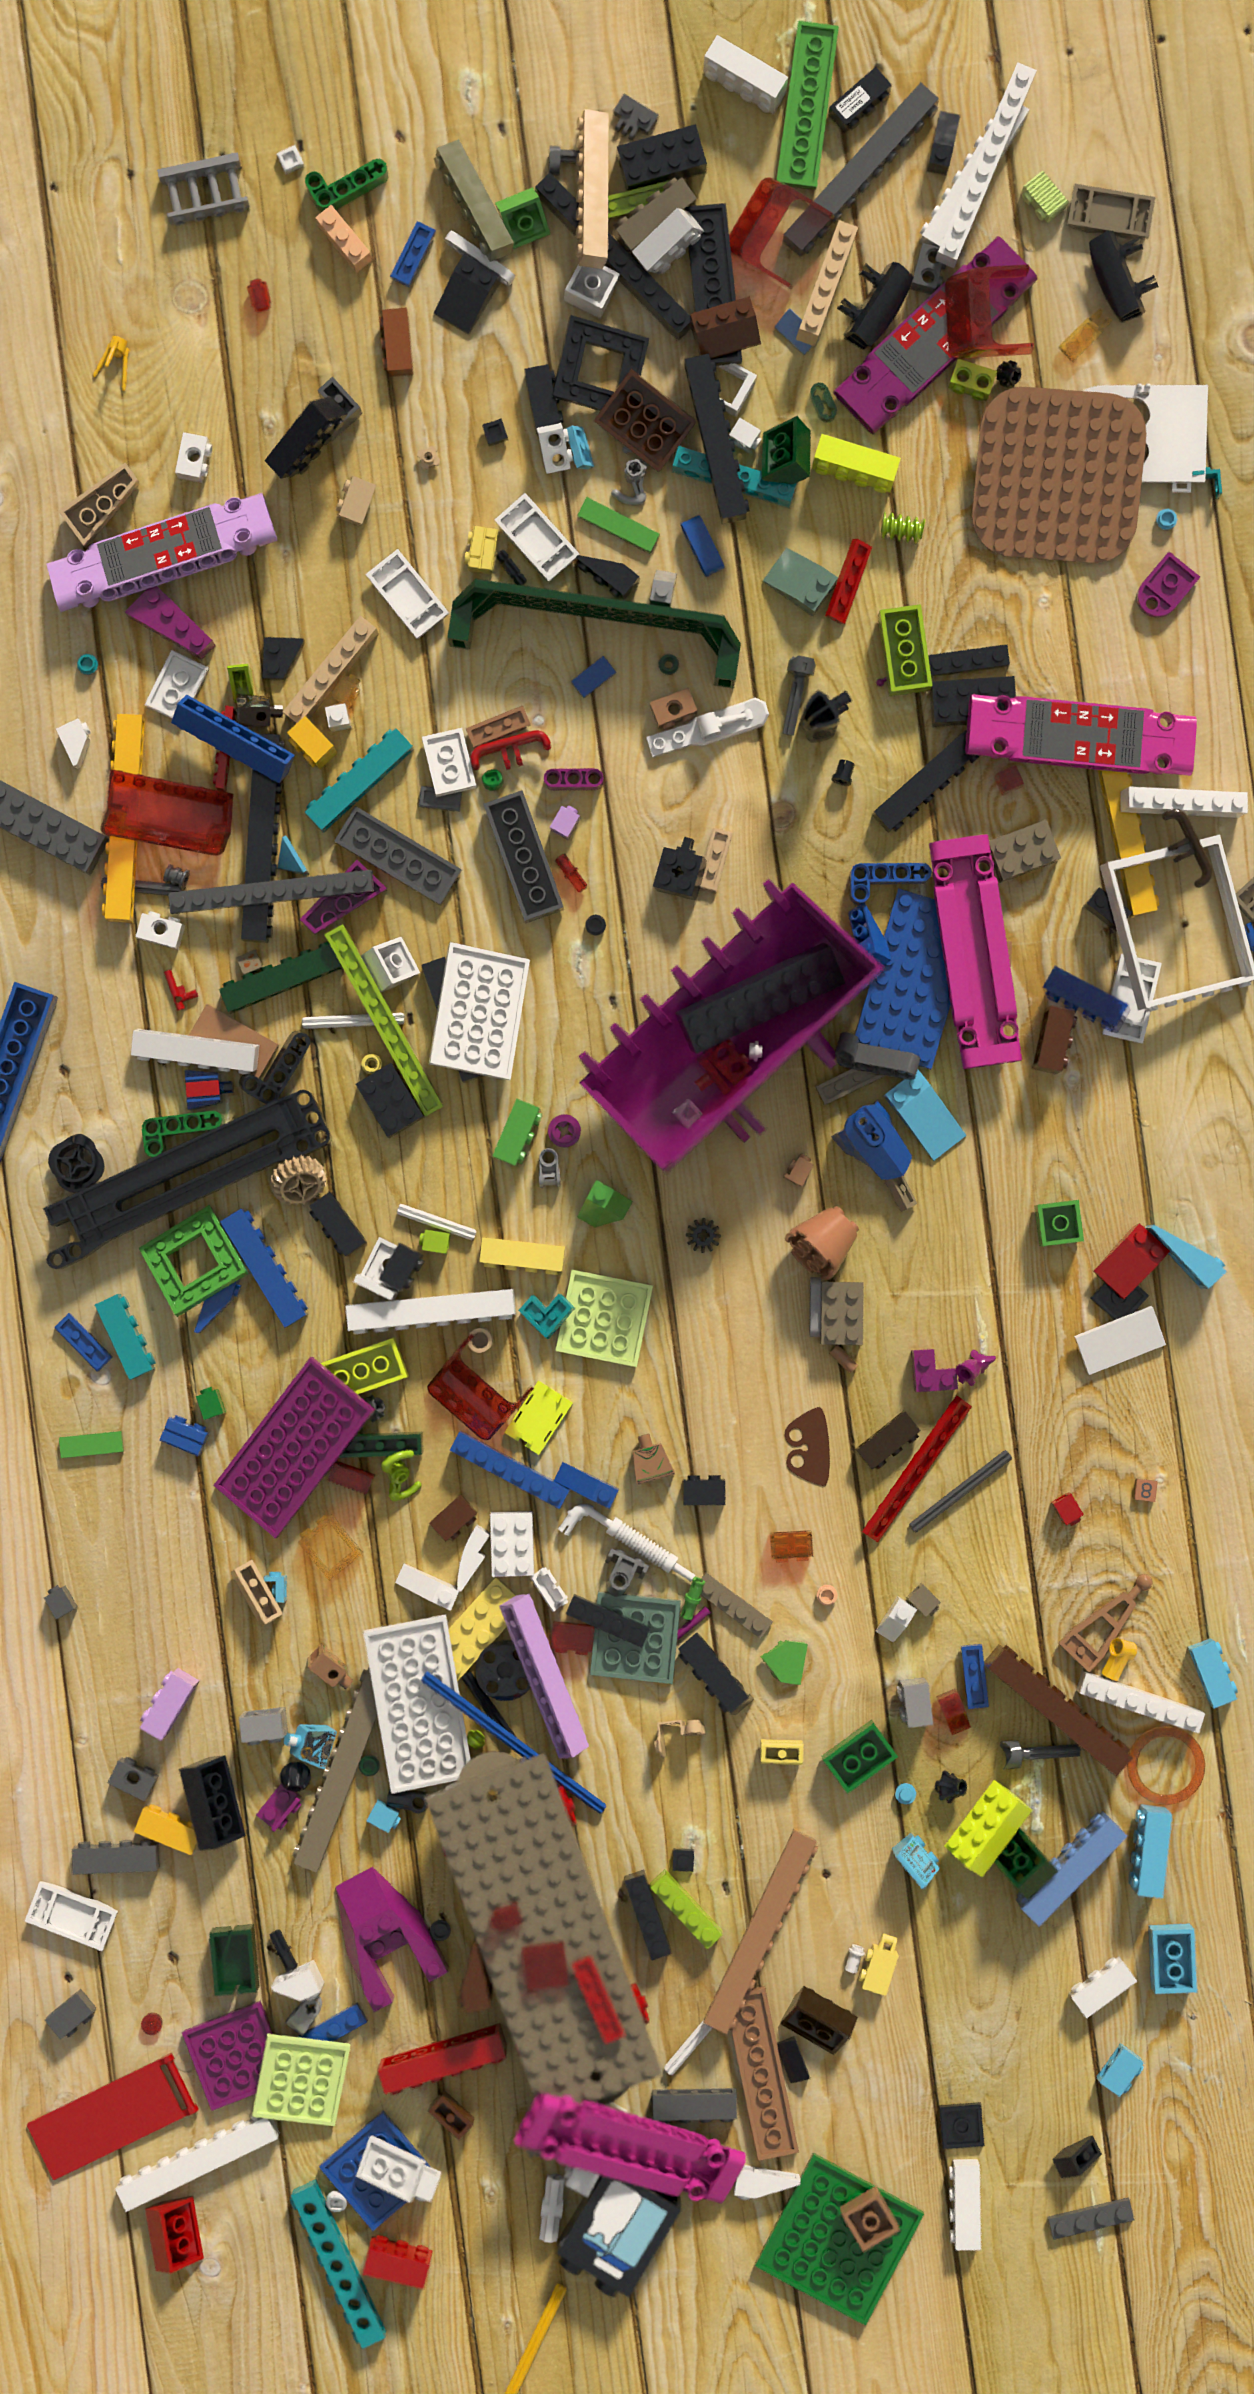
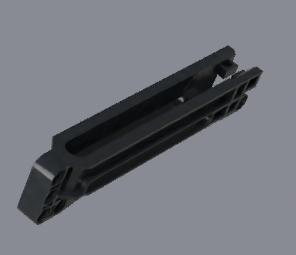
M299 1090L43 1208L51 1226L58 1227L71 1221L80 1239V1242H71L50 1252L47 1256V1264L52 1269L66 1268L87 1258L109 1241L272 1165L284 1162L285 1159L292 1160L293 1156L295 1158H299L301 1155L304 1157L326 1147L332 1141V1135L315 1097L307 1090ZM302 1094H308L310 1098L306 1105H301L299 1102ZM311 1113H317L318 1121L315 1124L308 1122V1116ZM278 1130L279 1138L276 1141L123 1211L122 1203ZM321 1131L327 1134V1139L323 1143H319L316 1138L317 1134ZM301 1140H306L308 1143L307 1150L299 1151L298 1143ZM76 1245L81 1248V1254L78 1257H75L72 1253V1249ZM57 1254L61 1255L63 1259L59 1266L55 1265L53 1261L54 1256Z

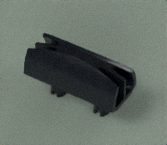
M1108 230L1089 241L1090 254L1101 290L1111 309L1122 323L1143 315L1145 308L1141 301L1142 294L1159 286L1157 282L1152 283L1156 280L1154 275L1136 283L1130 274L1125 260L1127 256L1143 250L1142 244L1137 245L1141 242L1139 237L1121 245V243L1118 244L1114 231Z
M892 262L888 264L881 274L866 263L862 267L864 270L860 271L859 275L872 283L873 288L862 306L858 309L844 298L840 302L843 305L837 307V310H840L851 319L850 325L843 334L844 339L862 350L867 346H872L885 332L901 308L911 287L914 277L900 263Z
M818 690L810 697L803 709L798 726L803 727L806 737L811 743L826 741L834 737L839 724V715L849 710L847 704L852 702L850 695L845 690L830 700L825 693Z

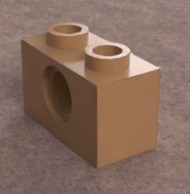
M689 688L650 702V708L658 729H670L675 726L676 722L683 720V723L691 721L695 718L694 715H697V708ZM671 706H677L680 712L677 715H672L668 709Z

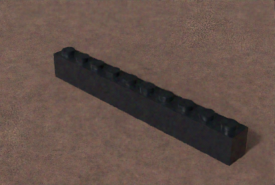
M549 173L535 186V191L543 204L576 236V229L579 226V221L576 220V211L579 207V202H576L571 193ZM608 232V259L604 266L620 273L618 280L679 341L691 329L690 315Z
M259 734L285 749V741H282L280 735ZM253 769L245 884L273 881V876L277 874V864H274V856L278 855V843H275V836L279 835L280 825L276 823L277 815H280L281 812L278 794H282V782L273 781ZM268 903L243 906L241 933L243 941L269 943V938H272L273 935L270 917L274 916V905Z

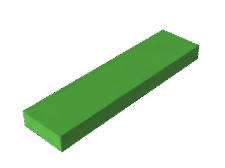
M586 497L577 514V517L650 554L660 536L659 533Z

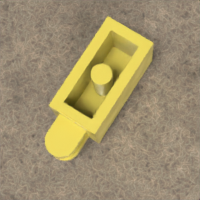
M883 1933L879 1945L873 1944L872 1948L867 1950L865 1956L867 1964L865 1969H861L859 1975L862 1989L884 1996L887 1995L898 1959V1953L894 1950L897 1942L896 1937ZM884 1943L890 1944V1948L883 1947Z

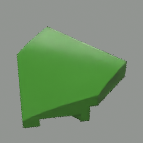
M780 1640L777 1646L760 1657L769 1667L773 1677L778 1679L779 1682L801 1685L808 1644L789 1640L783 1642Z

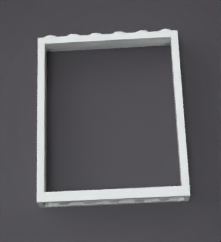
M1220 835L1200 839L1199 841L1203 849L1208 848L1242 977L1148 1001L1114 871L1184 854L1191 850L1189 844L1178 847L1174 851L1164 848L1111 861L1100 866L1138 1010L1146 1009V1013L1159 1009L1158 1005L1164 1004L1165 1008L1177 1005V1000L1183 999L1184 1003L1196 1000V995L1201 994L1202 998L1215 995V990L1220 989L1221 993L1231 991L1234 985H1239V988L1250 986L1251 981L1254 980V962Z

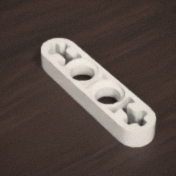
M450 231L445 237L444 241L461 255L465 253L500 274V282L510 286L515 275L508 268L496 260L490 262L479 248L454 231Z

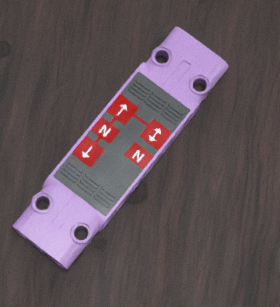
M259 493L244 499L233 497L228 499L223 506L211 504L95 542L86 551L74 549L67 557L47 563V569L56 603L60 612L79 607L80 603L85 607H93L99 602V597L104 601H112L230 562L236 558V552L238 551L245 556L251 555L256 551V545L261 547L278 540L263 493Z

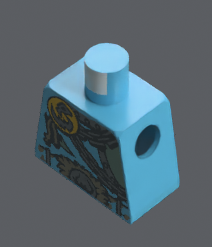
M300 1724L297 1726L295 1734L287 1733L285 1735L284 1744L291 1746L290 1753L296 1758L325 1769L337 1731L328 1725Z

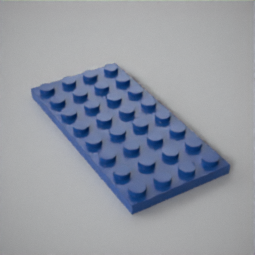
M898 888L884 935L888 944L891 961L882 966L884 969L869 985L855 1035L861 1044L916 1054L920 1057L919 1066L931 1070L951 1005L936 904L932 898Z

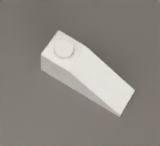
M403 1564L395 1582L450 1611L459 1593L458 1587L407 1564Z
M744 2165L734 2183V2195L742 2200L759 2198L800 2185V2176L795 2173Z

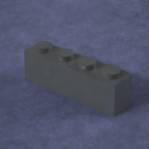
M152 1839L140 1840V1843H132V1840L119 1841V1844H111V1841H100L97 1845H91L90 1842H79L72 1849L73 1875L157 1871L160 1867L159 1842H153Z
M736 2088L653 2090L654 2121L665 2124L669 2123L670 2120H678L680 2123L699 2120L702 2123H708L720 2119L721 2122H731L733 2119H737Z

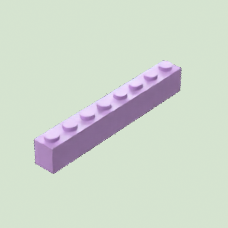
M530 1594L516 1595L499 1605V1608L559 1759L573 1758L589 1747L586 1735L583 1732L579 1717L559 1671L549 1641L541 1625V1620L537 1615Z

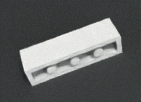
M977 2159L952 2160V2167H949V2179L953 2180V2188H949V2199L953 2201V2209H949L950 2222H953V2230H950V2243H954L956 2250H981L980 2165Z

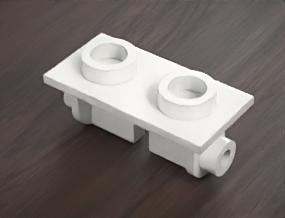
M543 1567L534 1576L530 1577L552 1612L568 1603V1596L564 1594L560 1586L556 1587L555 1583L557 1582L550 1573V1569L547 1570L546 1567Z

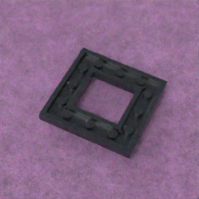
M571 315L568 320L552 397L601 411L614 391L577 381L585 344L624 354L617 388L631 368L641 376L649 338Z

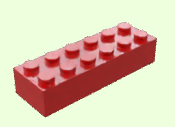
M501 2023L382 2058L378 2067V2074L384 2094L396 2095L401 2093L404 2088H419L424 2082L431 2081V2083L441 2081L447 2075L455 2077L470 2068L474 2071L490 2062L492 2065L502 2062L503 2058H506L507 2043Z

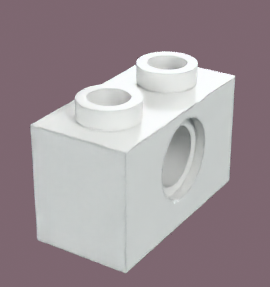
M183 432L175 470L178 478L203 482V477H206L208 473L207 457H210L212 454V444H210L208 437ZM192 455H200L196 462L190 461Z
M151 911L148 914L142 913L136 937L140 940L179 950L185 926L180 923L181 920L174 917H168V920L160 918L161 914ZM164 924L166 926V931L163 934L158 935L156 933V928L159 925Z

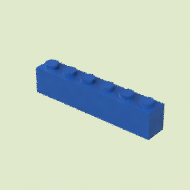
M189 695L184 696L177 703L171 723L181 730H185L199 740L210 744L217 750L228 754L235 760L246 764L251 769L262 773L273 781L280 783L288 775L295 756L293 753Z
M240 1209L220 1221L284 1328H287L308 1315L306 1312L308 1306L303 1299H298L295 1294L298 1290L294 1283L287 1281L284 1276L287 1272L283 1265L276 1263L274 1259L276 1254L272 1247L265 1245L263 1241L265 1236L260 1228L256 1229L252 1222L255 1220L249 1210L245 1212L244 1209Z
M462 1431L458 1433L450 1448V1451L558 1509L561 1508L570 1491L569 1488Z

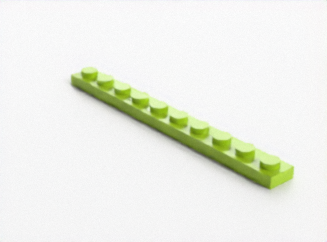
M344 924L324 934L424 1116L426 1117L444 1107Z

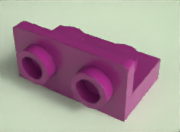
M280 1784L256 1815L272 1828V1832H275L277 1828L282 1830L289 1821L286 1819L289 1813L292 1812L294 1814L302 1805L299 1802L302 1796L297 1792L286 1790Z

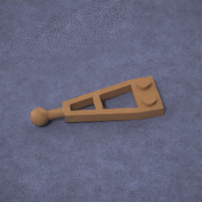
M1147 1574L1139 1575L1136 1579V1586L1128 1594L1122 1592L1071 1628L1058 1644L1090 1673L1104 1658L1110 1643L1117 1637L1137 1603L1134 1599L1142 1591H1147L1152 1587V1578ZM1124 1600L1128 1605L1118 1621H1116L1107 1612ZM1102 1616L1113 1628L1097 1652L1078 1633Z

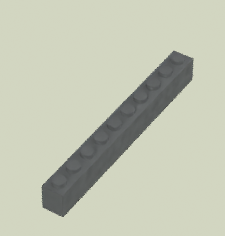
M920 82L784 233L783 242L800 257L805 252L809 254L815 247L814 242L818 238L822 239L827 234L831 223L836 224L843 215L841 212L846 207L849 209L855 203V197L859 192L864 193L870 185L869 181L873 177L877 178L884 170L883 166L887 162L891 163L897 156L896 151L900 147L904 148L911 140L910 136L922 129L925 124L924 120L928 116L931 118L937 112L939 98Z

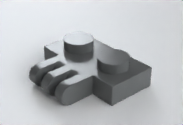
M623 94L613 110V114L620 118L614 130L619 132L622 126H624L621 133L624 136L631 130L628 137L630 140L635 138L639 130L648 135L659 118V114L626 94Z

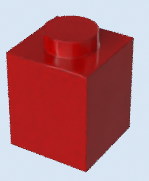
M1067 1492L1051 1502L1063 1524L1073 1526L1081 1521L1080 1517L1084 1514L1072 1493Z

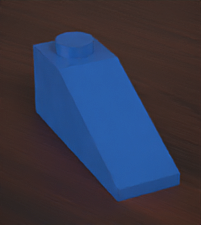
M237 1280L204 1301L194 1332L201 1333L234 1300V1297H238L241 1290L240 1280Z
M562 1462L554 1479L559 1484L609 1509L619 1488L565 1462Z

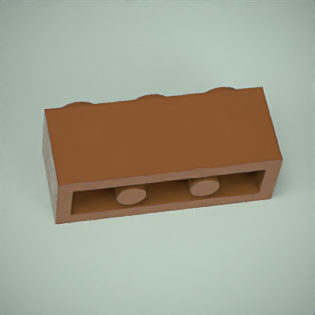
M407 307L383 309V317H379L380 330H384V337H381L382 350H386V357L383 358V368L388 370L389 377L414 375Z

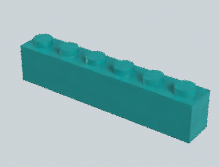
M396 728L393 731L391 729L382 736L383 740L378 745L375 743L367 750L368 754L363 759L360 757L351 765L353 768L346 773L344 771L336 779L338 781L332 787L330 785L326 787L321 793L322 796L317 801L314 799L306 806V815L323 833L414 750L409 741Z

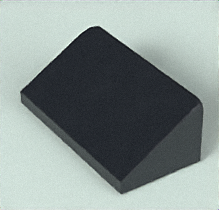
M795 2036L778 2042V2052L790 2083L811 2079Z

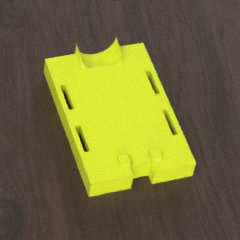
M538 1380L504 1433L516 1441H519L520 1438L527 1442L525 1446L539 1455L573 1402ZM533 1394V1397L531 1398V1400L529 1401V1403L526 1404V1402L528 1401V1399L530 1398V1396ZM520 1411H521L522 1414L520 1415V1417L518 1418V1420L515 1422V1419L517 1418L518 1414H519ZM561 1413H562V1414H563L562 1417L560 1418V1420H559L558 1423L556 1424L555 1422L557 1421V1419L559 1418V1416H560ZM549 1431H552V1432L550 1433L549 1437L547 1438V1440L544 1441V1439H545V1437L547 1436V1434L549 1433Z

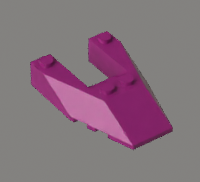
M373 1866L336 1886L346 1952L364 1995L374 2012L393 2003L394 1994L376 1960L409 1943L429 1983L448 1973L449 1965L437 1942L431 1936L430 1929L421 1912L392 1887L391 1883Z

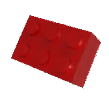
M382 2235L372 2236L363 2275L424 2289L433 2251L424 2245H417L416 2247L409 2245L408 2242L403 2240L395 2242L388 2240L387 2237Z

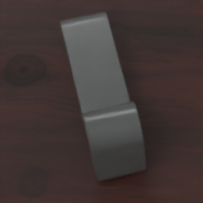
M849 1032L840 1033L835 1051L837 1063L842 1067L909 1080L915 1079L920 1062V1057L913 1053L861 1044L858 1037Z

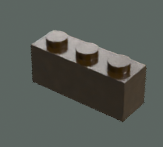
M903 1410L855 1450L872 1470L874 1468L878 1470L887 1463L886 1458L890 1455L894 1457L903 1450L901 1446L907 1441L909 1444L919 1437L917 1433L921 1430Z

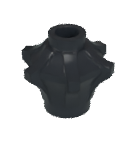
M943 1771L941 1779L935 1783V1791L939 1793L940 1801L946 1799L947 1803H952L955 1798L966 1794L967 1784L964 1779L957 1778L955 1774Z

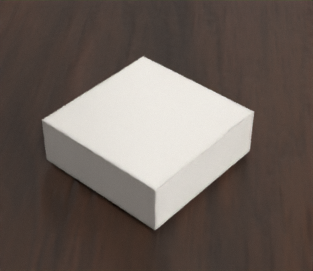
M295 145L277 153L285 174L304 166Z

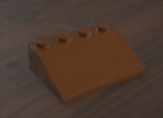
M632 368L593 420L658 472H660L697 422L696 419Z
M476 1936L474 1937L465 1977L462 1980L461 1990H459L460 1995H458L460 2007H464L465 2014L491 2008L494 1985Z

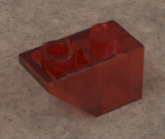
M956 1689L936 1696L951 1735L971 1728Z

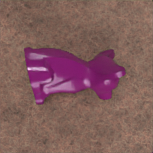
M972 1350L970 1353L971 1359L956 1366L958 1381L962 1384L966 1381L969 1386H974L975 1379L980 1373H984L989 1364L996 1360V1356H986L979 1354L976 1350Z

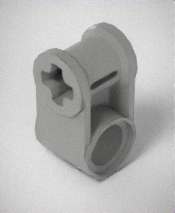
M551 1148L544 1149L539 1155L540 1188L548 1185L560 1187L558 1154ZM548 1151L552 1152L555 1157L554 1161L550 1164L543 1160L544 1153ZM545 1177H554V1179H545Z
M318 1996L311 2001L303 2000L290 2014L285 2023L302 2036L320 2012L322 2007L321 1997ZM312 2003H314V2004L316 2005V2006H313L312 2008H310V2007L308 2006V2005H312Z

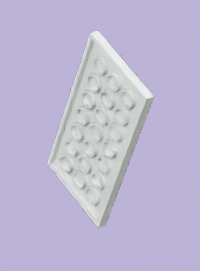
M446 1615L364 1630L363 1634L391 1794L457 1781L461 1769L470 1760L463 1712L421 1682L422 1676L429 1672L459 1694Z

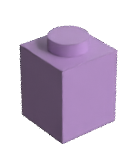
M569 805L567 808L561 806L550 826V830L569 840L580 820V815L577 814L578 810Z

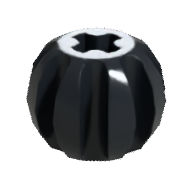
M291 1762L286 1764L281 1770L280 1781L286 1790L299 1792L305 1790L310 1784L311 1773L305 1764Z

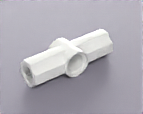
M560 2174L547 2175L545 2197H543L542 2221L539 2239L549 2243L557 2242L559 2221L562 2218L565 2177Z

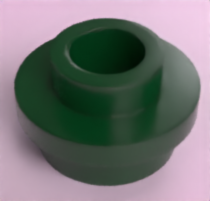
M672 654L663 655L659 660L660 671L666 675H672L677 672L679 668L677 657ZM671 662L673 666L666 668L665 663Z

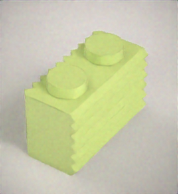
M1041 171L1023 186L1022 198L1028 205L1032 204L1036 209L1035 214L1040 220L1044 219L1046 223H1049L1067 208L1068 200L1044 171Z

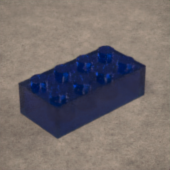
M1054 966L1043 985L1047 999L1054 1003L1060 1001L1065 1005L1066 1009L1075 1010V1013L1076 1011L1081 1012L1084 1015L1083 1018L1092 1023L1095 1020L1100 1022L1101 1027L1111 1033L1113 1030L1119 1032L1131 1011L1129 1004L1057 966Z

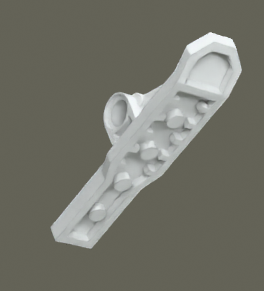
M753 698L695 717L686 725L648 736L646 739L652 758L689 746H705L764 726L769 712L764 701Z

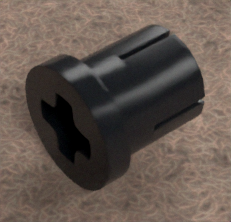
M839 760L836 772L832 775L831 780L839 785L850 786L855 764L848 760Z

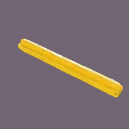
M556 2284L504 2394H518L566 2293L564 2285Z

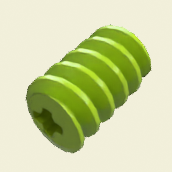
M884 511L881 526L882 538H885L887 533H889L890 540L897 535L898 541H901L903 536H905L906 543H909L910 539L914 538V544H917L923 535L925 519L919 524L918 517H915L913 522H911L910 516L907 515L903 521L901 514L895 519L894 513H890L889 517L886 518V512Z

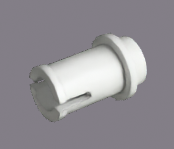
M853 1944L848 1950L850 1953L844 1969L851 1973H857L861 1957L865 1953L863 1952V1947Z

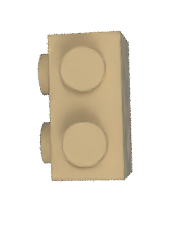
M352 476L350 480L346 479L342 489L345 495L343 500L339 499L335 511H338L337 517L361 526L376 485Z

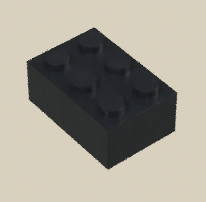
M392 1063L356 1083L357 1088L389 1139L424 1118V1115Z

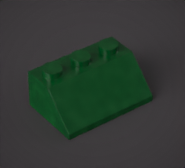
M798 416L763 432L762 479L764 481L793 485L810 477L811 430Z

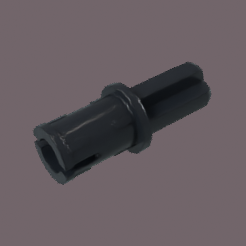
M275 1930L270 1933V1938L277 1951L276 1956L279 1955L285 1971L288 1972L296 1968L298 1964L290 1950L291 1946H288L281 1930Z

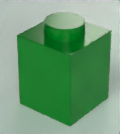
M212 1387L200 1390L201 1395L196 1396L204 1420L226 1413L219 1389L213 1390Z

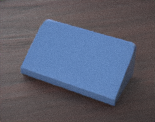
M789 308L775 325V328L805 355L813 346L796 340L802 319Z

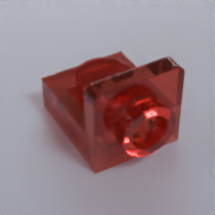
M517 1902L493 1909L490 1923L493 1930L497 1929L498 1934L503 1933V1930L524 1923Z

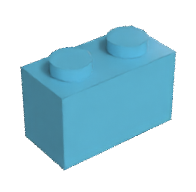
M1120 2043L1096 2077L1102 2085L1120 2097L1123 2093L1128 2092L1133 2078L1140 2075L1144 2068V2062L1141 2057Z

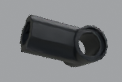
M389 1789L387 1806L411 1810L414 1813H422L428 1807L425 1800L428 1795L423 1791L413 1792L408 1790L391 1794ZM421 1798L424 1801V1806H416L414 1799Z

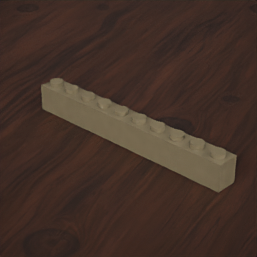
M370 1668L368 1670L364 1669L359 1681L363 1683L360 1690L356 1688L352 1698L355 1701L353 1709L349 1708L344 1720L348 1721L346 1728L341 1727L337 1737L340 1740L338 1748H333L330 1756L333 1762L331 1767H326L322 1777L325 1779L323 1787H318L315 1795L318 1801L316 1806H311L307 1816L310 1818L308 1826L304 1825L300 1837L303 1838L301 1845H296L292 1857H295V1865L316 1873L323 1860L377 1718Z

